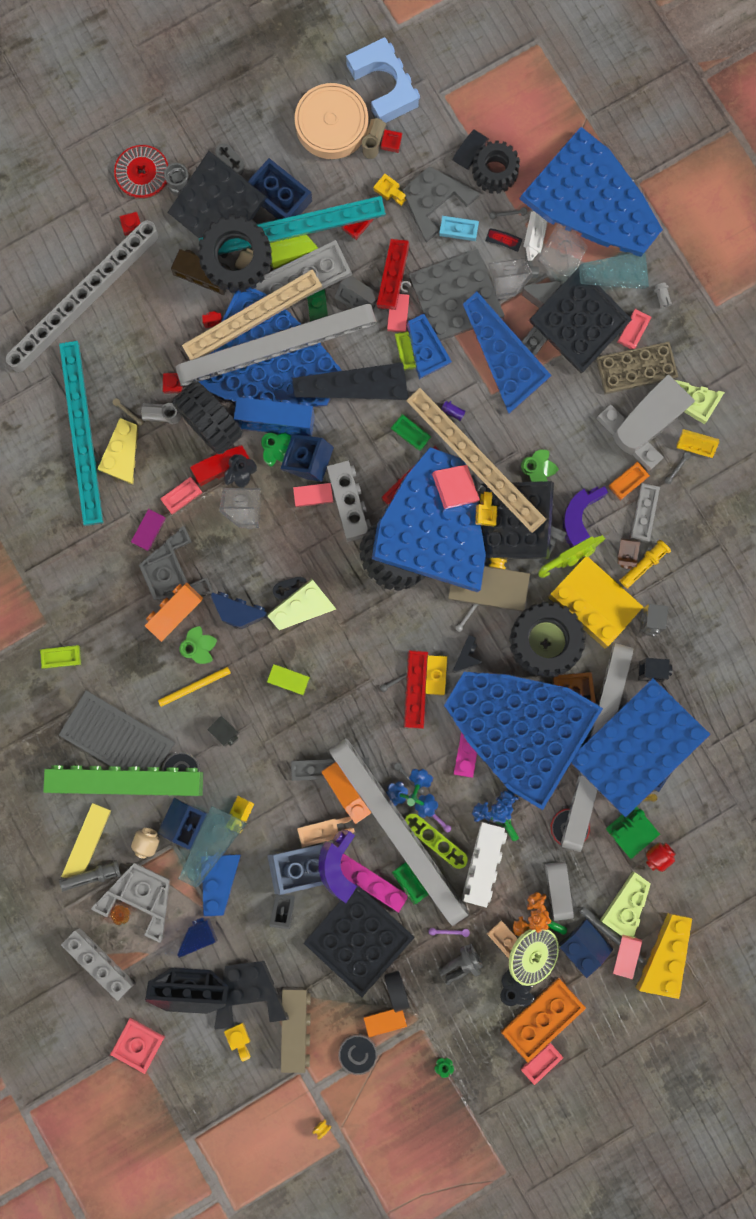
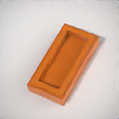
M636 462L608 487L621 501L650 475Z
M394 1009L364 1017L369 1037L407 1027L403 1010L394 1012Z

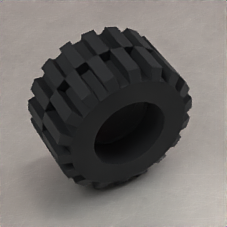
M495 140V143L489 141L487 146L483 144L474 156L473 179L474 181L477 180L476 185L478 187L482 186L483 191L487 189L491 194H493V191H496L497 194L501 193V190L507 191L508 187L511 188L514 185V181L516 182L520 158L517 157V151H513V146H506L507 143L504 141L502 144L499 143V140ZM490 162H499L505 166L506 170L494 173L488 170L486 165Z

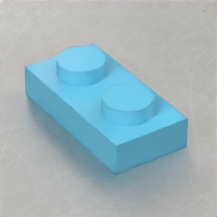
M442 216L439 236L476 241L479 221Z

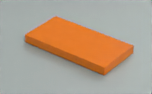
M558 977L535 998L532 1004L521 1011L500 1032L526 1062L529 1063L579 1016L586 1007Z

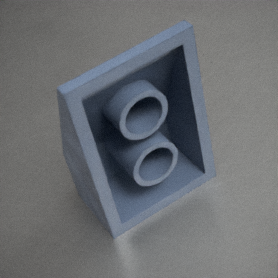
M323 844L267 855L275 894L282 895L324 885L318 867L319 855Z

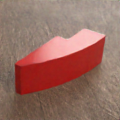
M243 445L226 450L223 454H216L191 466L190 468L199 485L203 486L216 478L224 477L225 472L230 467L229 459L233 455L241 454L246 459H250Z

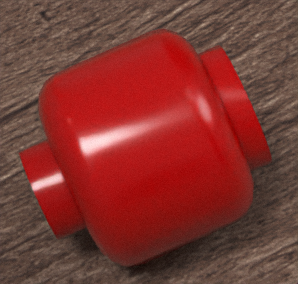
M658 842L646 852L648 859L646 864L653 871L657 869L663 872L675 862L674 856L676 853L667 843L662 844Z

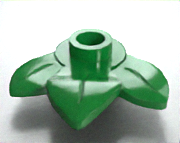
M267 433L262 437L263 459L267 465L272 467L277 460L283 462L291 439L290 435L286 433L279 435ZM268 439H272L274 441V445H269Z

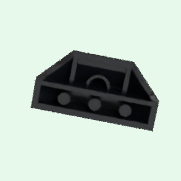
M170 968L148 981L145 1001L167 1012L208 1014L226 1006L228 985L212 970Z

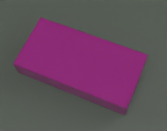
M148 509L131 543L149 552L166 517Z

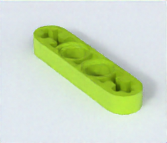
M409 814L406 816L405 821L408 825L410 823L408 819L415 817L418 819L416 821L417 824L421 826L424 823L426 825L419 834L415 832L418 830L415 826L411 827L416 837L456 869L466 866L468 858L463 851L419 815ZM426 829H431L434 833L433 839L429 841L423 838V832ZM440 842L448 843L449 850L446 853H441L438 850ZM453 848L456 849L453 852L455 855H463L462 860L464 862L462 865L460 863L455 865V859L450 856V859L446 858Z

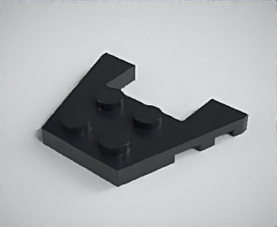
M265 961L225 966L222 981L228 985L227 1001L225 1007L217 1010L215 1030L234 1027L232 1005L267 1001L269 1023L289 1020V1016L281 1004L283 1002L274 988V981Z

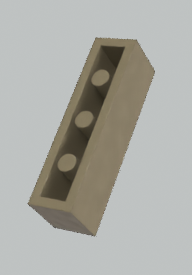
M284 987L282 990V1006L285 1012H287L289 1020L282 1021L281 1073H305L306 1067H310V1054H306V1048L310 1046V1034H307V1026L311 1024V1013H307V1005H311V993H307V987Z

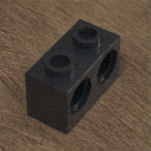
M645 658L639 661L638 681H651L654 679L656 682H663L668 680L669 676L672 675V664H669L670 659Z

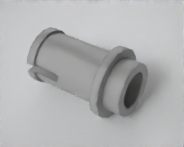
M665 282L655 285L654 290L657 293L660 308L672 305L668 293L669 286Z

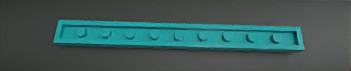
M382 196L262 223L257 226H261L268 237L269 243L383 217L386 216ZM230 239L220 247L218 255L251 248L252 246L244 239Z
M78 341L59 343L83 525L103 524L80 345Z

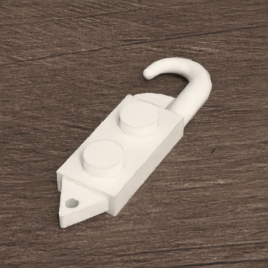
M535 211L530 214L524 242L528 261H532L537 254L541 253L547 227V221Z

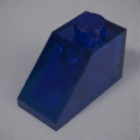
M201 917L192 921L193 925L188 928L178 951V958L218 941L210 919L204 920Z

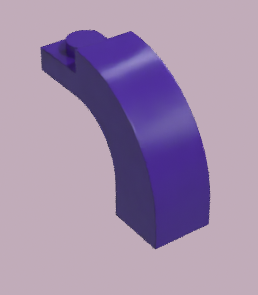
M598 486L588 492L589 495L583 489L568 504L563 516L562 525L563 532H566L565 539L570 548L590 538L583 525L582 514L586 507L606 497L608 491L605 486L600 489Z
M342 829V831L335 835L333 844L325 841L319 855L318 867L321 880L326 889L333 896L347 903L357 886L343 875L341 858L355 835L348 830Z

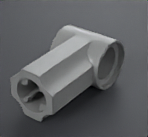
M143 403L141 410L143 421L176 424L181 419V415L173 403H166L164 405ZM175 411L172 417H167L168 412Z

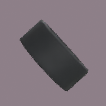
M395 971L385 974L384 978L394 1012L410 1008L400 972Z

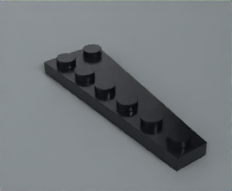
M403 362L291 379L294 398L409 399Z

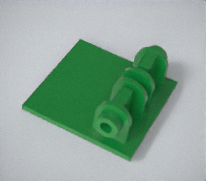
M638 807L627 817L621 815L605 828L630 859L660 835L647 819L644 811Z

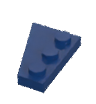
M425 314L408 321L407 328L418 378L421 379L449 365L452 361Z

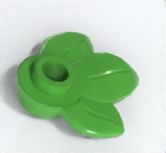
M538 450L532 457L525 458L521 463L522 472L530 477L531 482L547 481V477L553 476L558 472L559 468L548 460V450ZM532 464L534 468L529 470L527 465Z
M200 626L194 627L187 633V638L182 641L179 650L185 658H192L199 664H207L213 661L209 651L214 648L217 639L210 635H203ZM189 645L193 647L191 652L186 651V647Z

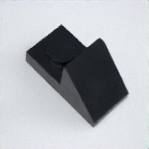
M468 636L452 672L458 673L482 663L468 656L469 653L473 655L477 646L474 643L475 637Z

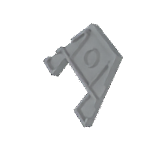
M134 863L103 897L93 905L91 910L108 917L117 899L153 916L144 935L160 943L163 939L170 879Z

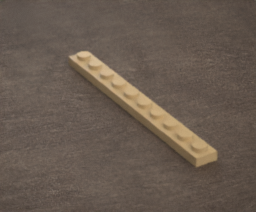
M421 388L407 400L418 414L532 533L546 521L545 517Z

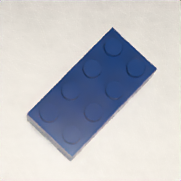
M248 395L237 397L234 421L242 430L312 437L315 415L313 406H310L309 403L299 402V404H292L288 400L275 402L270 398H261L259 400L253 399L252 396Z

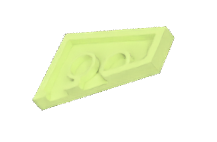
M675 380L695 400L684 412L705 424L725 392H715L708 390L706 387L701 386L699 388L691 386L689 383Z
M311 579L271 610L267 616L281 630L336 610V608L314 580Z
M632 871L600 921L621 936L626 935L635 938L637 926L639 927L640 923L639 918L642 907L645 905L651 883Z

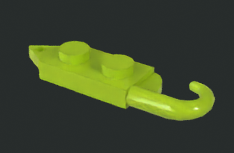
M592 536L563 552L539 570V577L549 576L550 572L548 571L555 567L565 568L568 565L573 566L582 557L591 556L595 552L596 547L605 540L604 536L595 538Z

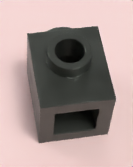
M220 716L207 729L225 747L227 745L232 746L238 740L237 735L239 732L223 716Z

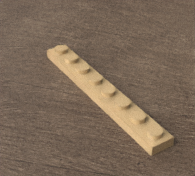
M312 269L182 346L190 360L206 356L321 289L322 284Z

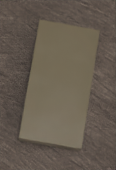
M670 342L596 358L604 394L660 383L668 374L673 379L678 378Z
M484 566L482 585L479 592L451 584L448 600L523 612L525 610L530 573Z

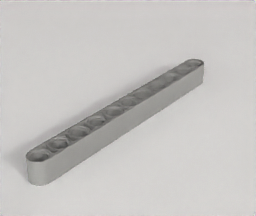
M147 220L138 225L6 355L7 364L15 372L24 371L156 242L158 232L154 223ZM147 230H153L152 233L145 234ZM134 243H140L137 247H132ZM126 255L124 260H119L120 256ZM113 268L112 272L105 273L107 269ZM95 281H100L99 285L92 286ZM82 294H87L84 299H79ZM68 307H74L72 311L66 312ZM55 320H60L59 324L53 325ZM42 333H47V335L44 338H40V335ZM34 346L31 351H26L27 347ZM20 358L18 364H13L15 359Z
M365 304L178 364L175 368L181 386H186L194 381H203L371 327L377 321L371 304Z
M617 643L613 644L597 703L603 710L590 730L588 741L618 713L634 650L631 647ZM580 772L561 840V847L577 852L582 850L597 794V789Z
M343 739L329 749L334 760L447 921L453 926L467 917L469 912L348 739Z

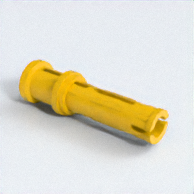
M658 540L657 544L650 551L645 552V557L637 563V567H633L619 580L620 583L628 589L650 567L658 565L659 560L666 553L669 554L671 552L670 548L662 540Z

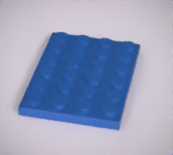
M652 679L578 750L571 763L624 817H627L710 736V733L662 686Z

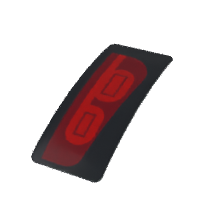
M490 228L485 241L518 252L522 238Z

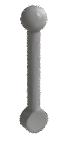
M474 604L462 622L456 625L458 632L463 630V625L476 607L479 606L478 604Z

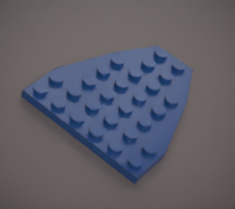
M582 127L579 128L520 197L523 203L548 223L553 225L555 222L566 226L565 230L570 232L573 229L582 233L581 237L605 247L610 245L620 248L619 251L630 252L639 257L645 253L663 230L644 195L610 149Z
M251 287L246 289L247 292L241 293V291H236L222 322L266 297L267 294ZM285 309L209 354L302 324ZM321 343L199 382L210 393L226 401L236 402L237 397L248 395L252 396L253 399L259 400L261 398H270L275 402L288 400L292 404L306 402L310 406L321 407L327 406L330 398H294L291 379L342 370Z
M431 447L424 453L412 470L404 477L393 500L377 524L372 559L479 592L482 585L486 554L481 525H476L477 502L444 509L432 475L434 471L466 465L461 458Z
M463 672L444 704L467 742L505 784L508 790L541 810L546 806L603 710L602 707L566 687L511 675Z

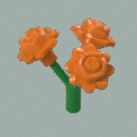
M538 892L530 895L527 899V909H537L536 911H531V916L528 917L529 924L523 920V916H520L519 921H514L513 924L514 934L519 937L529 929L535 930L537 933H540L542 930L552 929L565 935L567 928L553 922L549 912L545 911L546 907L543 905L546 894L541 895Z

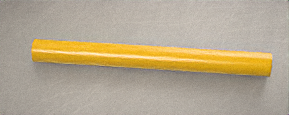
M225 667L159 699L158 702L162 707L231 674L228 667Z

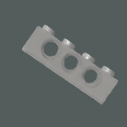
M348 460L327 466L346 540L349 542L360 539L371 525L369 519L365 520L363 514L366 512L364 501L360 502L358 496L361 494L359 483L355 484L353 478L356 476L354 465L350 466ZM347 479L350 481V484L347 487H342L339 484L340 481ZM347 497L355 499L352 505H347L344 501ZM352 515L360 517L357 523H352L349 519Z
M81 928L75 930L61 944L117 1001L136 984Z

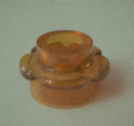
M118 905L111 911V919L116 925L125 924L129 921L130 911L127 907L124 908L122 905Z

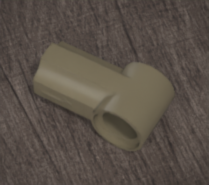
M371 119L366 135L362 139V152L368 159L375 158L379 153V146L386 128V123L382 119Z

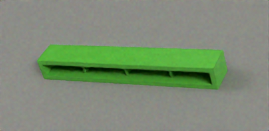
M51 765V769H45L43 793L203 795V772H198V768H186V772H178L179 768H167V771H159V767H147V771H140V767H128V771H121V767L109 766V770H101L102 766H90L89 770H82V766H70V770H65L63 766Z

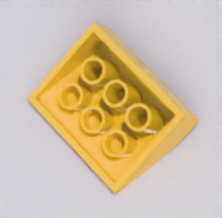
M585 557L548 597L553 602L559 603V606L570 608L569 611L572 614L575 612L578 616L577 620L582 622L584 626L582 629L604 649L617 638L643 608L638 601L589 557Z

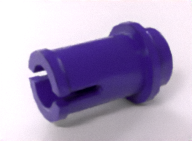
M445 401L441 410L445 414L461 421L466 411L451 404L452 401Z

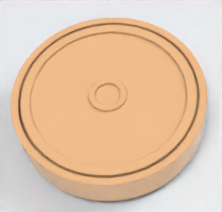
M337 83L321 84L310 89L300 99L295 111V127L298 139L306 150L321 158L339 159L352 154L362 145V139L368 130V111L363 99L350 87Z

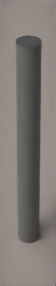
M583 906L579 913L620 946L622 938ZM639 953L637 961L642 964L646 958Z

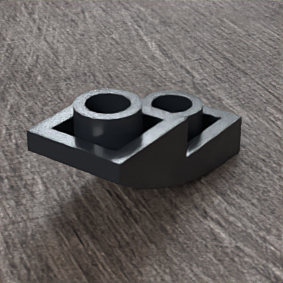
M473 129L459 147L452 161L469 170L477 150H480L483 144L486 146L489 138Z

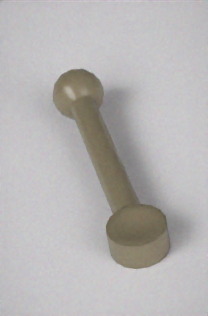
M119 399L113 400L114 406L120 407L136 421L137 425H143L144 421L125 408Z

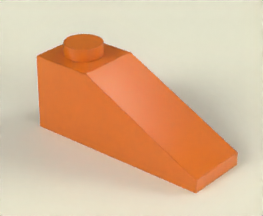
M336 761L322 770L325 779L355 824L372 813Z

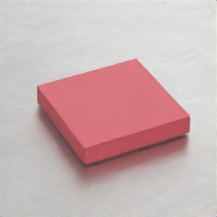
M468 465L438 470L432 473L444 509L471 504L480 500Z
M129 1018L110 1055L145 1074L165 1036Z

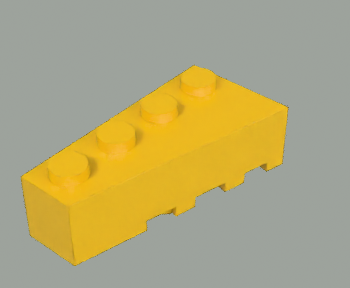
M671 913L667 914L655 946L650 953L649 960L642 971V976L635 987L637 990L679 999L692 918Z

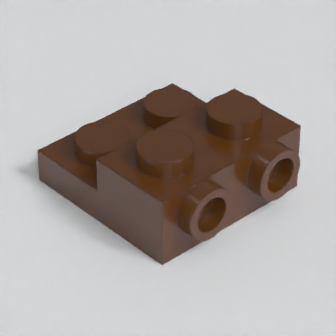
M592 672L564 674L553 677L554 685L569 688L595 703Z

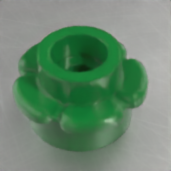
M439 1058L434 1067L436 1074H439L442 1078H447L453 1074L454 1066L452 1065V1060L449 1058Z

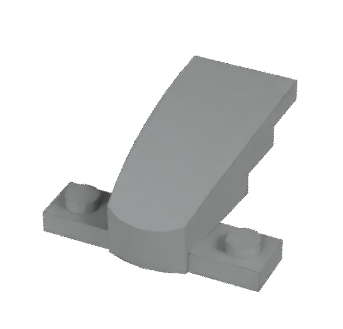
M668 374L626 419L612 405H609L596 419L613 435L612 437L620 449L633 455L650 471L664 457L649 442L674 422L695 400Z

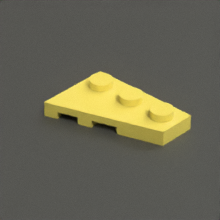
M121 418L119 419L98 466L99 471L133 484L138 425Z

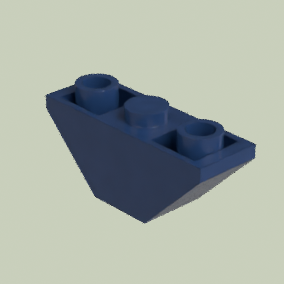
M219 591L217 594H211L221 620L228 625L244 629L267 618V612L261 606L255 604L253 607L248 606L246 601L236 598L234 601L228 598L229 595Z

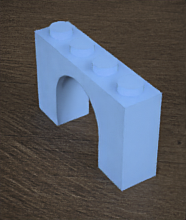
M384 37L347 55L346 64L354 80L374 71H385L394 77L397 83L395 88L390 93L371 102V111L374 117L382 119L383 122L387 123L417 108L420 95L416 88L413 89L409 74H405L400 58H396L392 43H388Z

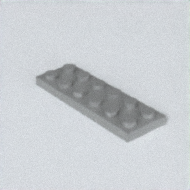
M335 240L264 276L265 280L262 283L258 282L256 284L257 287L254 289L269 295L313 269L322 284V288L314 292L316 293L351 276L352 272Z

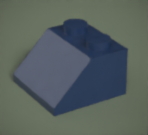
M292 434L280 469L307 480L322 482L334 447L320 437Z
M587 919L558 944L559 948L586 978L596 971L613 951L611 946Z

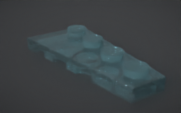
M645 253L641 257L626 254L582 263L579 266L581 284L640 289L649 287Z
M211 806L178 879L193 887H198L247 822Z

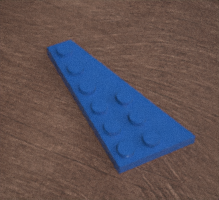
M476 291L463 303V306L507 411L510 414L552 375Z

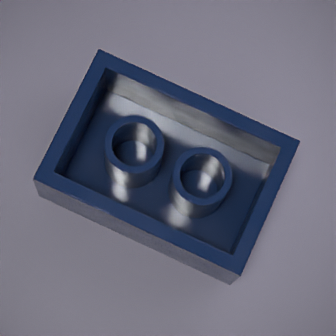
M270 158L248 181L267 196L262 207L278 220L301 215L312 202L311 191Z

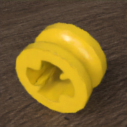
M501 558L490 559L491 564H489V567L506 569L504 564L507 563V560Z
M323 1119L312 1130V1133L317 1134V1139L320 1140L331 1129V1125H327L326 1120Z

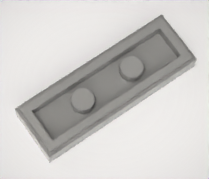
M640 484L630 539L650 542L660 490L659 486Z

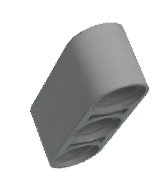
M566 862L545 864L553 921L573 919L574 914Z

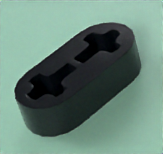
M299 576L279 582L273 587V594L278 600H285L298 590V588H291L297 585V581L306 584L307 580ZM279 587L283 589L290 588V590L284 592V596L276 594L279 591Z

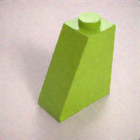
M307 235L270 243L272 250V264L270 266L273 269L280 268L318 249V247Z

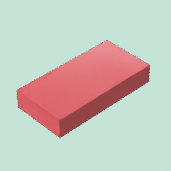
M399 294L396 310L389 309L387 331L406 332L409 295Z
M637 309L632 313L630 317L632 320L625 327L617 342L631 350L636 348L651 319L649 315Z
M189 477L163 496L161 501L173 515L203 492L194 480Z
M331 483L293 487L296 507L333 503Z
M622 935L613 974L633 979L642 944L641 939Z
M549 1043L529 1063H526L520 1069L535 1085L563 1059V1056Z

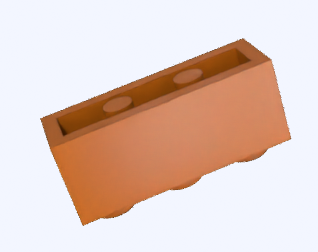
M187 582L183 586L179 584L172 591L175 595L170 600L166 597L159 605L161 609L157 613L153 611L146 618L148 622L145 627L161 642L203 599Z

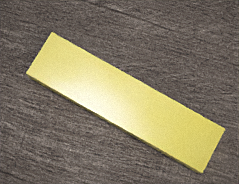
M92 803L61 877L67 878L86 872L111 810Z

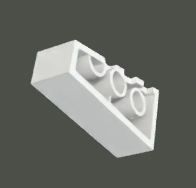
M481 822L461 898L464 902L486 908L488 902L490 903L493 892L491 891L492 884L495 883L497 877L496 866L497 863L500 864L502 852H500L501 845L505 844L507 838L505 828Z

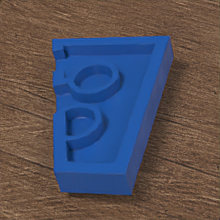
M241 854L202 856L204 916H223L225 914Z

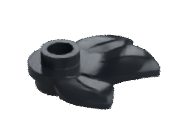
M241 454L233 455L229 459L230 467L224 474V482L226 485L235 482L240 488L246 487L250 481V474L257 471L256 463L252 459H246Z
M508 969L501 980L503 989L500 993V998L503 1004L506 1006L518 1004L523 1007L532 1004L535 997L529 991L533 985L526 986L520 984L512 977ZM509 992L514 995L512 1000L507 996Z

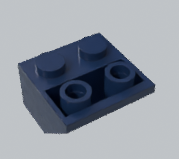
M174 797L157 834L188 850H193L210 813Z

